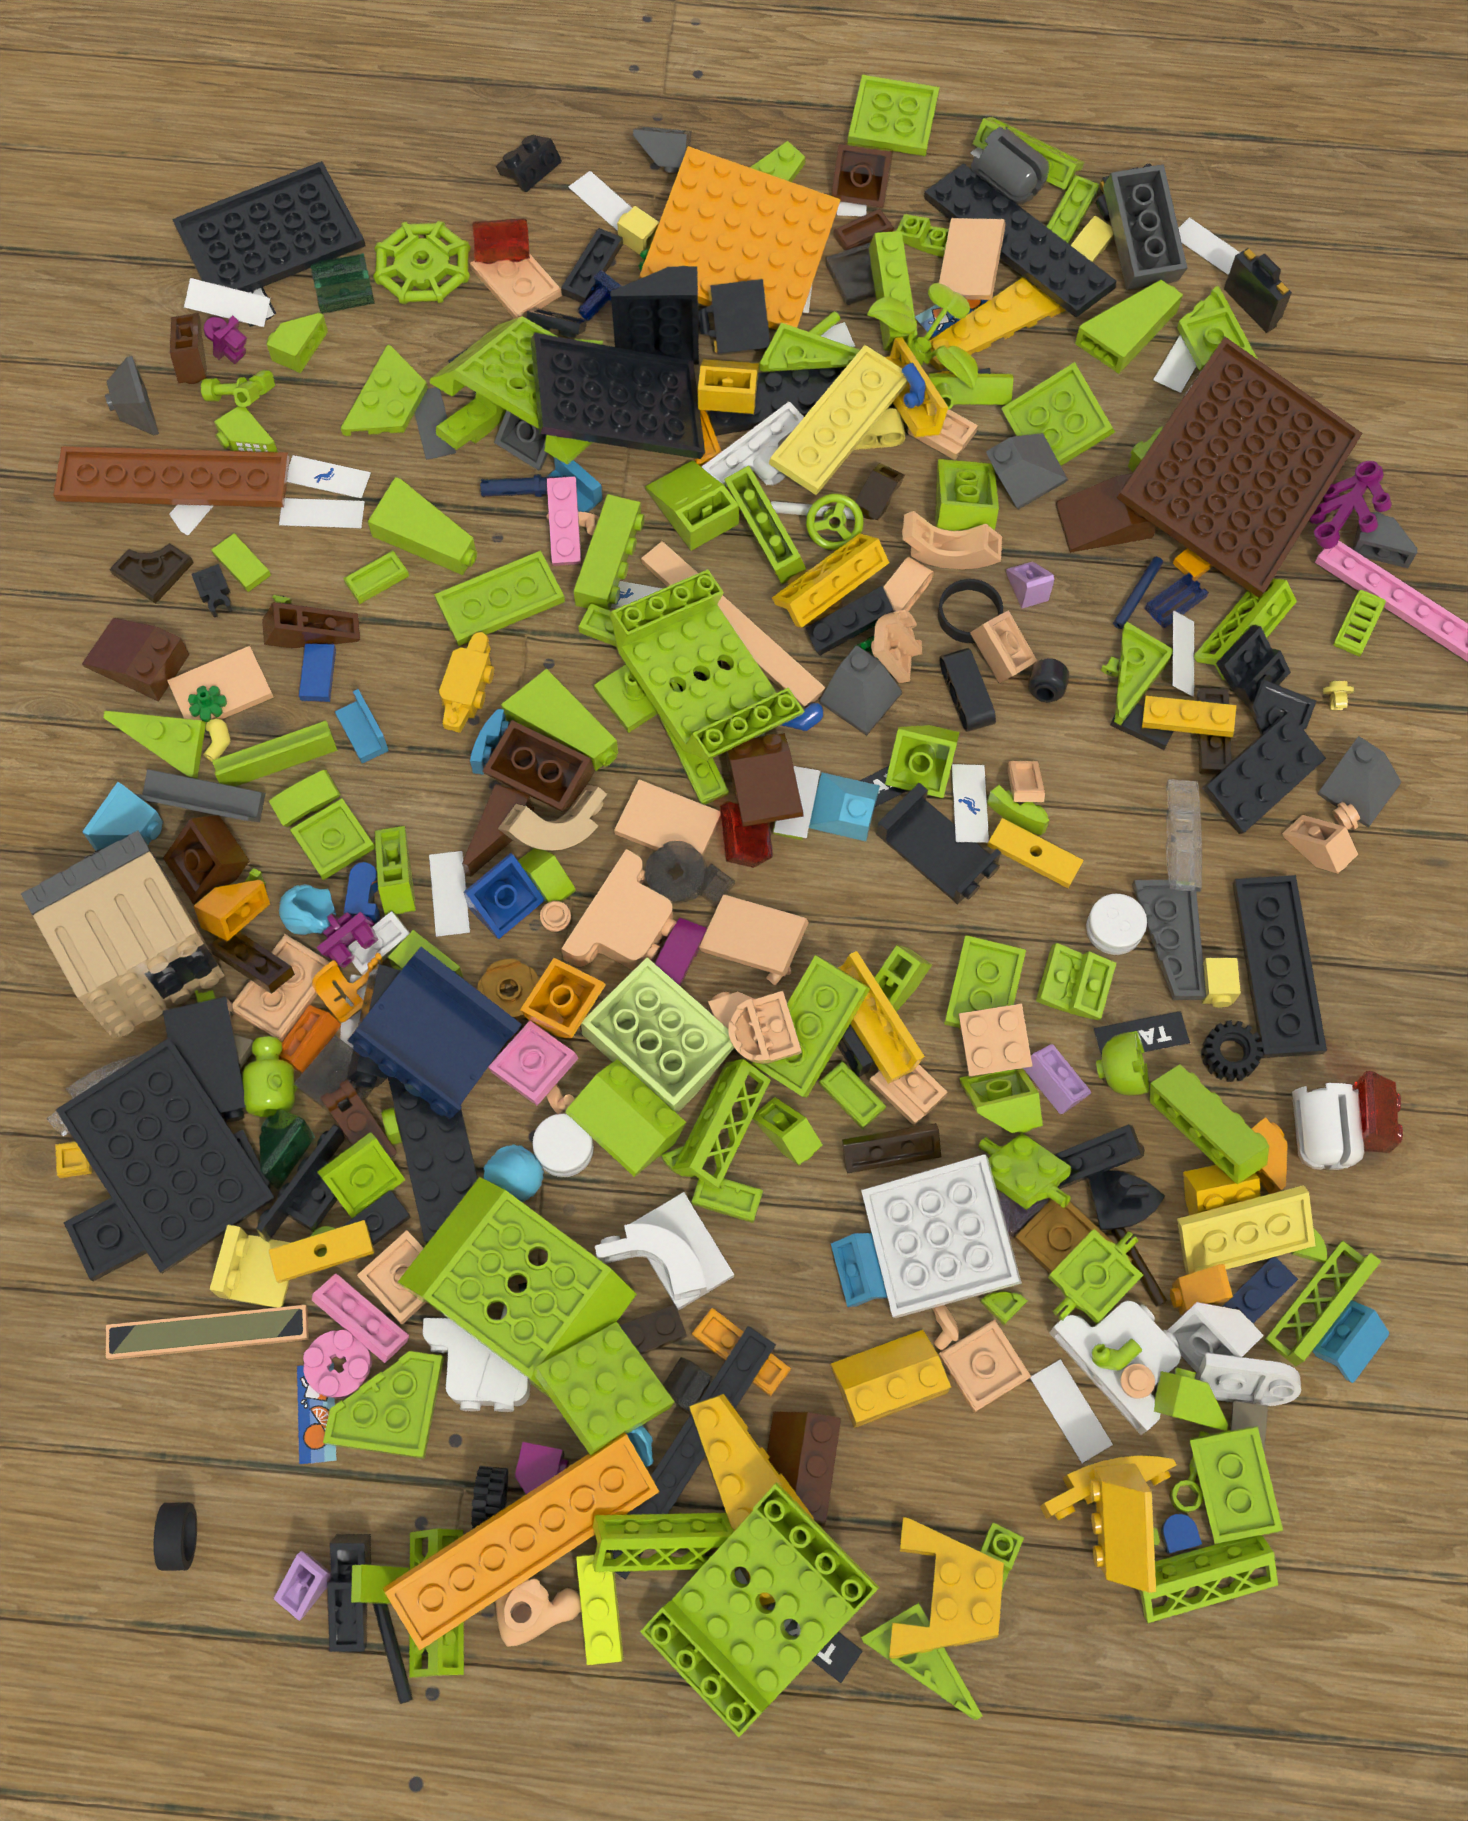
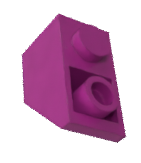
M522 1442L515 1477L526 1494L568 1467L569 1460L564 1459L565 1454L563 1450Z

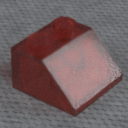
M1366 1071L1352 1085L1353 1091L1358 1089L1364 1151L1390 1153L1403 1139V1127L1401 1124H1398L1401 1095L1396 1093V1082L1373 1071Z

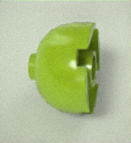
M1137 1031L1122 1033L1112 1037L1102 1049V1059L1096 1060L1099 1078H1105L1113 1091L1126 1096L1148 1093L1150 1090L1147 1063H1144L1142 1055L1144 1049Z

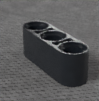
M966 648L941 655L939 657L941 672L963 729L969 732L994 725L996 723L995 710L971 650Z

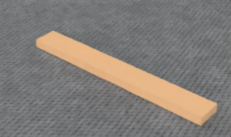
M663 541L641 558L642 564L667 587L698 574ZM722 595L717 605L765 676L781 690L789 688L803 710L820 698L826 688Z

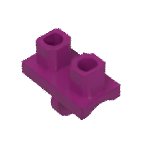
M232 315L229 318L228 324L219 317L209 318L205 322L204 334L209 340L213 341V356L218 360L226 356L234 364L245 356L246 349L243 346L247 342V337L239 331L238 319Z
M348 912L340 918L331 913L327 916L331 925L323 931L327 939L317 949L322 955L335 960L339 966L344 968L355 958L348 948L355 940L364 949L371 947L378 941V937L372 928L375 923L362 912H359L353 918Z

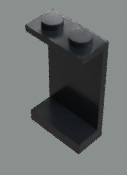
M918 783L878 822L876 835L958 905L964 898L969 900L980 888L978 883L984 877L990 879L1000 868L998 862L1001 851L996 849L990 855L976 842H956L955 824L926 800L928 789Z
M221 997L164 1010L163 1015L167 1038L172 1040L222 1118L225 1119V1122L244 1119V1114L248 1112L245 1110L243 1079L231 1016L234 1015L232 1002L227 997Z

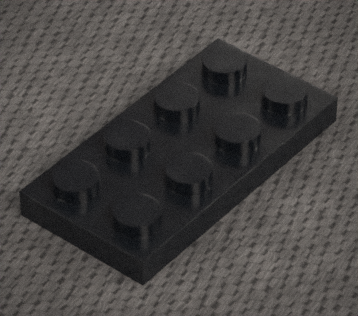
M1290 712L1283 714L1207 782L1202 789L1238 834H1242L1319 766L1326 757Z

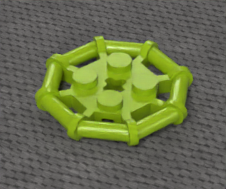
M407 221L403 222L399 229L383 242H378L374 247L376 252V272L373 278L376 284L384 286L399 299V303L405 305L408 302L437 301L438 304L442 303L447 295L462 283H467L470 278L468 256L471 247L468 241L459 238L441 221L425 224H408ZM418 235H425L426 238H419ZM439 238H443L450 245L446 246L443 242L439 240ZM456 254L458 255L457 266L450 264V257ZM387 257H394V265L387 267ZM427 258V262L418 264L417 259L424 260ZM446 275L453 276L441 287H438L437 283ZM395 276L401 278L405 282L403 287L391 278ZM413 287L419 289L418 291H412Z

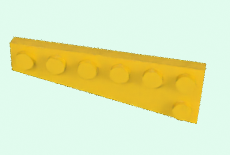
M1022 277L994 296L992 300L987 301L969 313L965 318H962L929 341L931 343L930 349L933 352L941 346H945L947 349L950 346H956L972 355L975 352H980L990 347L991 343L1003 337L1007 339L1013 336L1015 331L1024 327L1030 328L1037 325L1039 320L1047 316L1051 318L1066 310L1026 278ZM936 356L929 362L937 371L946 368Z

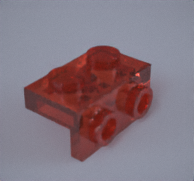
M527 219L473 222L475 262L493 264L501 260L521 262L524 259H530Z
M727 801L720 805L726 862L754 868L773 857L769 822L743 827L737 803Z

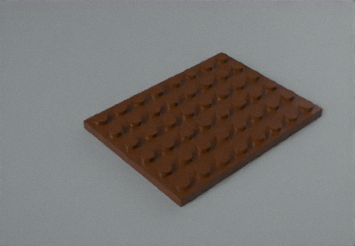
M1224 336L1116 498L1260 598L1270 585L1363 433Z

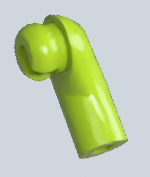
M1133 1339L1127 1341L1119 1350L1107 1348L1105 1344H1097L1091 1352L1092 1361L1100 1368L1119 1371L1142 1352V1348Z

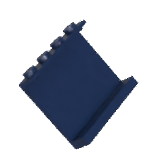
M420 947L347 1041L353 1045V1049L363 1057H369L376 1062L384 1074L401 1081L410 1094L422 1097L427 1101L435 1113L441 1116L445 1115L450 1119L460 1111L462 1102L507 1040L517 1032L522 1024L427 950Z

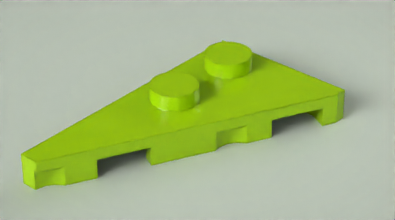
M781 323L759 366L760 371L763 372L847 367L860 350Z
M1126 622L1123 628L1114 719V722L1119 725L1128 717L1173 657V649L1129 622Z
M104 711V719L186 776L198 779L206 722L183 718Z
M919 1603L861 1637L863 1642L973 1720H978L983 1716L944 1647L933 1649L930 1652L904 1655L901 1658H889L893 1623L922 1627L930 1626V1622Z

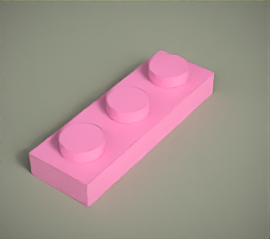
M576 477L547 478L552 565L582 564Z
M334 1274L313 1293L311 1300L344 1329L349 1331L384 1363L407 1343L409 1335L338 1274Z

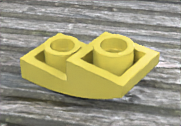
M1094 216L1071 246L1094 262L1114 237L1112 226Z

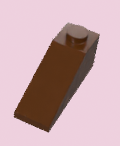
M199 313L171 317L170 356L178 384L185 382L187 384H196L206 379L207 366Z
M273 602L262 619L264 645L293 649L303 648L305 644L333 645L353 643L360 640L357 613Z
M495 784L462 862L465 875L473 876L513 841L498 828L515 804L527 806L534 812L529 795Z

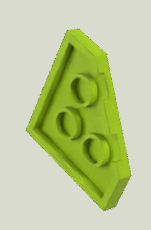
M413 1351L404 1354L395 1364L384 1372L378 1373L360 1386L359 1390L330 1408L323 1443L331 1446L425 1459L444 1357Z

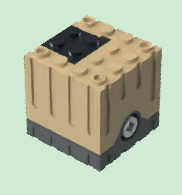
M138 830L128 835V837L100 850L93 856L85 858L67 870L59 872L39 885L21 893L80 1002L82 1001L93 1017L100 1022L112 1039L131 1033L135 1026L144 1021L158 1018L165 1009L173 1005L185 1003L195 993V990L209 989L225 976L170 879Z

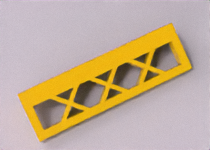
M902 337L895 338L890 356L885 358L902 369L906 365L913 363L924 379L926 386L925 398L919 407L908 408L904 403L905 394L910 393L909 383L896 397L893 404L915 438L940 435L948 406Z
M859 533L773 596L772 599L775 605L788 610L795 626L802 628L889 564V560L879 538Z
M855 951L849 954L844 964L838 968L871 988L850 1024L889 1084L914 1071L925 1056L859 953Z

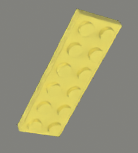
M864 345L770 457L769 464L817 495L906 387L908 381L901 372L902 368Z

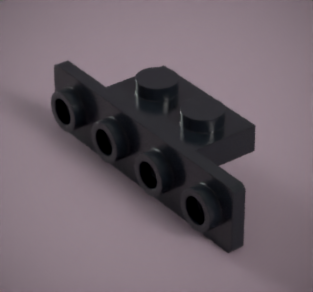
M336 1124L329 1131L322 1133L318 1139L316 1149L310 1157L307 1156L301 1161L297 1174L290 1183H286L280 1189L278 1199L271 1209L265 1210L260 1216L256 1230L263 1240L269 1242L287 1217L314 1232L338 1200L317 1173L329 1163L328 1161L345 1140L341 1128Z

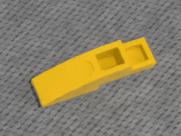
M1129 1456L1100 1461L1067 1474L1062 1479L1068 1491L1045 1502L1040 1508L1046 1519L1055 1515L1057 1520H1060L1074 1513L1076 1510L1073 1505L1085 1499L1087 1505L1093 1503L1090 1494V1480H1095L1094 1467L1135 1463L1145 1481L1150 1480L1153 1486L1170 1478L1171 1475L1168 1470L1177 1464L1174 1459L1158 1456Z

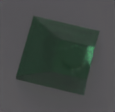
M280 1109L276 1111L274 1116L270 1115L264 1121L261 1127L262 1133L259 1135L260 1171L277 1190L283 1185L315 1139V1135L304 1119Z

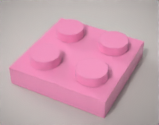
M529 1021L488 1068L491 1073L537 1106L579 1058L574 1051Z

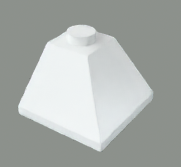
M1198 1302L1167 1330L1177 1340V1348L1180 1351V1355L1196 1372L1206 1353L1243 1357L1264 1336L1240 1310Z

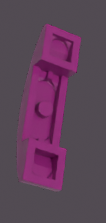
M679 918L655 963L680 987L693 958L697 956L700 950L699 946L708 929L683 918Z

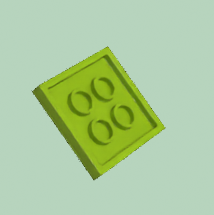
M862 75L849 130L848 143L888 148L896 152L926 156L940 87Z
M1075 362L1001 408L1016 436L1043 433L1061 466L1115 433Z
M617 1322L536 1366L533 1372L590 1455H593L624 1432L628 1434L667 1411L675 1402Z

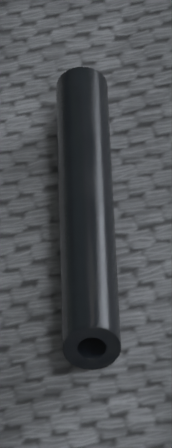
M372 1603L399 1704L413 1700L388 1605Z

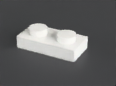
M392 911L372 926L378 941L371 947L364 949L357 940L348 946L355 956L352 963L362 975L367 972V964L371 962L376 953H380L382 961H384L410 934Z

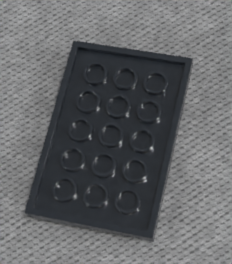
M323 161L172 219L202 281L248 293L366 246L359 228Z
M540 333L533 334L531 350L539 434L695 459L703 457L705 447L700 410H698V394L693 361Z
M167 1038L56 1109L57 1114L161 1274L225 1233L227 1225H237L276 1199L170 1038Z

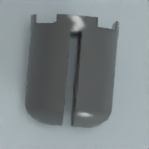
M998 127L985 139L988 145L980 158L974 156L971 171L1017 205H1023L1030 201L1033 196H1036L1043 188L1049 173V163L1045 157L1007 127L1005 130Z

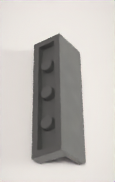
M147 769L143 794L135 795L142 800L244 821L260 822L266 793Z

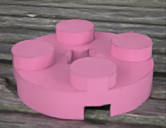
M347 1330L330 1331L322 1334L312 1342L303 1356L304 1375L308 1384L317 1393L334 1399L348 1398L359 1390V1387L367 1382L370 1367H372V1357L369 1349ZM336 1356L339 1359L345 1357L347 1361L343 1364L344 1371L338 1373L336 1370H329L332 1359Z

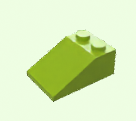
M938 459L936 527L948 531H963L987 524L995 530L999 504L993 465L991 463Z

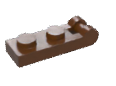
M347 1079L339 1084L340 1088L331 1094L326 1092L320 1096L322 1103L352 1146L371 1132L390 1158L397 1154V1151ZM347 1098L352 1107L342 1113L337 1104Z

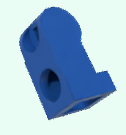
M358 863L351 869L344 914L348 912L353 918L359 912H362L366 917L369 916L376 924L380 920V912L377 905L373 904L374 894L378 891L377 871L370 863Z

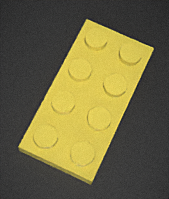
M1304 1185L1177 1219L1184 1267L1187 1275L1220 1264H1224L1225 1269H1230L1315 1246L1310 1196Z

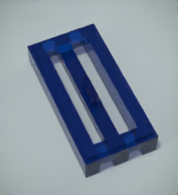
M1190 573L1146 603L1144 609L1163 628H1166L1173 622V612L1165 618L1161 615L1193 592L1195 594L1194 597L1175 610L1181 615L1207 598L1209 592L1206 589L1202 590L1200 588L1201 584L1198 581L1194 582L1192 580L1193 576ZM1186 585L1188 586L1186 589H1184V590H1183L1182 592H1180L1178 595H1176V596L1173 597L1171 600H1169L1167 603H1165V604L1162 605L1160 608H1158L1157 610H1155V608H1156L1157 606H1159L1161 603H1163L1164 601H1166L1168 598H1170L1172 595H1174L1175 593H1177L1179 590H1181V589H1182L1183 587H1185Z

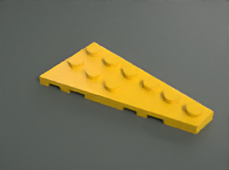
M724 1394L689 1406L731 1528L734 1531L753 1511L752 1508L775 1483H778L814 1520L812 1514L782 1473L778 1474L768 1459L770 1457L764 1448H759L748 1433V1426ZM764 1592L760 1594L759 1600L762 1606L775 1602L773 1596L769 1593Z

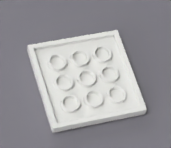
M985 1154L861 1190L892 1317L899 1318L1022 1283L989 1160Z

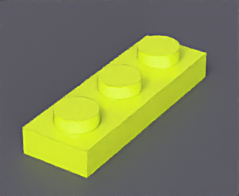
M606 1552L604 1559H613V1552ZM595 1553L578 1555L576 1560L587 1665L622 1662L624 1658L615 1572H595L593 1568Z

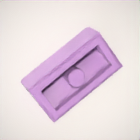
M1053 1044L1031 1055L1032 1067L1023 1068L1060 1114L1067 1112L1092 1093Z

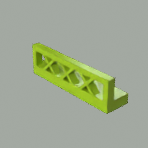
M994 117L983 118L973 141V145L984 150L988 145L985 139L998 127L1004 130L1007 127L1047 159L1049 173L1046 181L1064 190L1068 189L1075 172L1082 170L1085 163Z
M1273 578L1268 586V591L1260 598L1247 591L1195 653L1194 658L1196 662L1215 665L1222 680H1225L1216 664L1218 660L1252 625L1261 626L1267 638L1297 602L1287 580ZM1254 607L1251 611L1242 614L1245 610ZM1237 627L1233 632L1226 634L1228 630ZM1220 647L1215 654H1209L1211 650Z
M744 1059L726 1062L672 1170L680 1176L695 1175L711 1188H719L771 1079ZM748 1075L758 1082L754 1093L751 1095H747L745 1080ZM740 1101L743 1116L740 1121L734 1122L731 1109L735 1102ZM727 1128L730 1142L727 1148L721 1149L718 1135L721 1129ZM714 1155L717 1169L712 1176L702 1168L707 1157Z
M1341 1241L1264 1341L1295 1367L1304 1362L1380 1264L1381 1260L1372 1253L1363 1257L1347 1243ZM1342 1252L1357 1263V1266L1351 1273H1338L1336 1259ZM1331 1267L1332 1274H1326ZM1347 1278L1344 1281V1283L1340 1285V1279ZM1333 1279L1335 1288L1333 1297L1319 1298L1318 1282L1320 1280ZM1312 1291L1313 1299H1306ZM1320 1303H1327L1323 1310H1321ZM1302 1304H1314L1316 1319L1313 1322L1300 1323L1298 1308ZM1293 1316L1294 1323L1287 1324ZM1295 1328L1297 1343L1290 1351L1276 1339V1336L1282 1329ZM1301 1328H1308L1302 1335Z
M727 1513L595 1515L593 1529L597 1540L593 1568L595 1572L700 1569L711 1557L705 1556L704 1553L711 1548L720 1547L734 1532V1529L731 1528ZM679 1548H688L690 1550L683 1557H673L671 1555ZM646 1549H655L657 1551L649 1558H639L637 1556ZM606 1550H621L623 1554L615 1559H604Z
M436 1528L410 1532V1570L462 1537L463 1530ZM422 1539H428V1553L425 1558L422 1555ZM464 1622L420 1651L409 1634V1678L464 1675ZM425 1649L428 1652V1669H422V1653Z
M1263 1535L1222 1542L1155 1562L1156 1592L1138 1591L1141 1594L1144 1617L1147 1623H1151L1278 1586L1274 1551ZM1266 1566L1267 1576L1256 1579L1249 1578L1255 1569ZM1229 1576L1235 1578L1229 1587L1222 1589L1216 1587L1222 1578ZM1195 1586L1202 1587L1197 1596L1191 1598L1184 1596L1189 1588ZM1164 1595L1170 1597L1163 1606L1152 1609L1151 1599Z

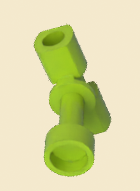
M261 370L249 378V381L245 377H240L236 383L221 384L217 378L204 379L201 383V394L207 402L219 401L222 395H234L236 405L247 407L259 399V395H264L275 387L273 373L268 370Z

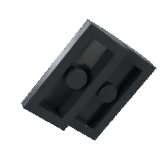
M1252 625L1216 663L1229 686L1248 708L1259 680L1263 679L1279 686L1291 673L1281 650L1271 648L1262 627Z

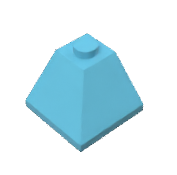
M822 772L809 828L866 841L880 786Z
M117 782L83 830V834L97 853L111 844L128 837V835L137 830L147 845H149L151 840L159 836L163 821L155 809L124 785Z

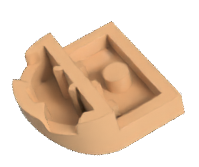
M907 610L887 613L880 617L875 625L874 641L871 643L874 657L880 660L889 674L899 684L910 681L911 659L913 656L922 654V641L915 640L912 628L917 626V623Z
M783 991L754 1000L750 998L742 1002L734 1012L731 1021H729L728 1031L731 1043L738 1053L749 1061L766 1064L802 1053Z

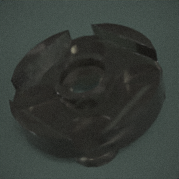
M670 841L663 844V847L659 848L656 852L654 851L649 856L645 867V878L650 888L668 898L671 903H684L688 900L696 899L706 883L708 874L704 856L691 844L683 841ZM677 864H680V868L684 873L677 880H674L669 871L670 869H675Z

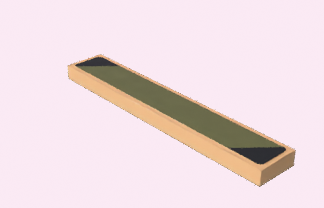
M306 1305L106 1325V1359L115 1360L309 1340L308 1307Z

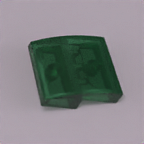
M364 253L311 265L321 314L375 303Z

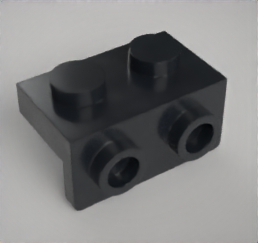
M530 135L522 140V144L517 149L506 153L503 156V160L496 165V168L501 176L515 178L521 191L527 192L562 162V159L551 138Z

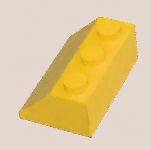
M924 1330L830 1364L854 1428L945 1395L951 1388L939 1355Z
M1135 1463L1094 1467L1095 1480H1090V1494L1092 1501L1096 1502L1097 1512L1091 1514L1093 1532L1098 1534V1545L1093 1546L1095 1566L1101 1567L1106 1580L1148 1593L1156 1592L1152 1491Z

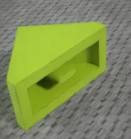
M534 848L518 860L544 897L546 903L552 901L562 902L576 891V888L555 855L550 852Z

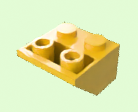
M703 359L700 366L698 384V410L754 414L759 363Z
M1217 1165L1183 1172L1185 1201L1189 1215L1261 1197L1260 1178L1256 1173L1237 1185Z

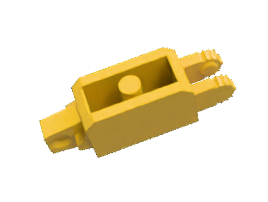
M475 632L467 649L460 647L452 653L439 689L442 706L445 709L443 718L444 729L461 733L468 718L474 719L477 709L483 708L486 697L484 692L487 683L490 684L494 676V666H491L489 657L491 650L488 644L489 639L483 632Z

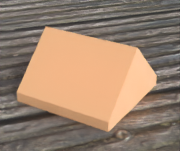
M1009 610L970 632L999 683L1037 662Z

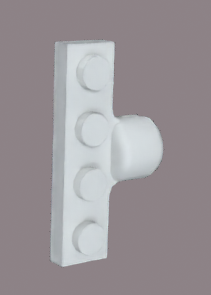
M789 401L703 465L702 468L725 487H727L724 481L725 478L748 465L766 485L773 486L778 484L786 475L769 464L770 457L801 422L804 416Z

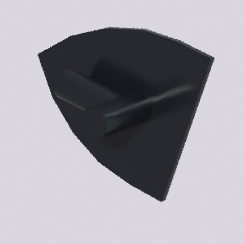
M1108 1170L1088 1178L1100 1230L1131 1227L1144 1221L1156 1211L1165 1197L1163 1193L1150 1183L1121 1171Z

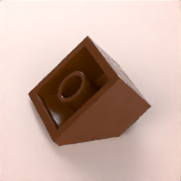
M840 142L838 144L831 196L841 199V202L884 208L893 149Z
M219 815L190 818L163 857L193 904L199 902L215 887L230 885L236 881L250 862Z

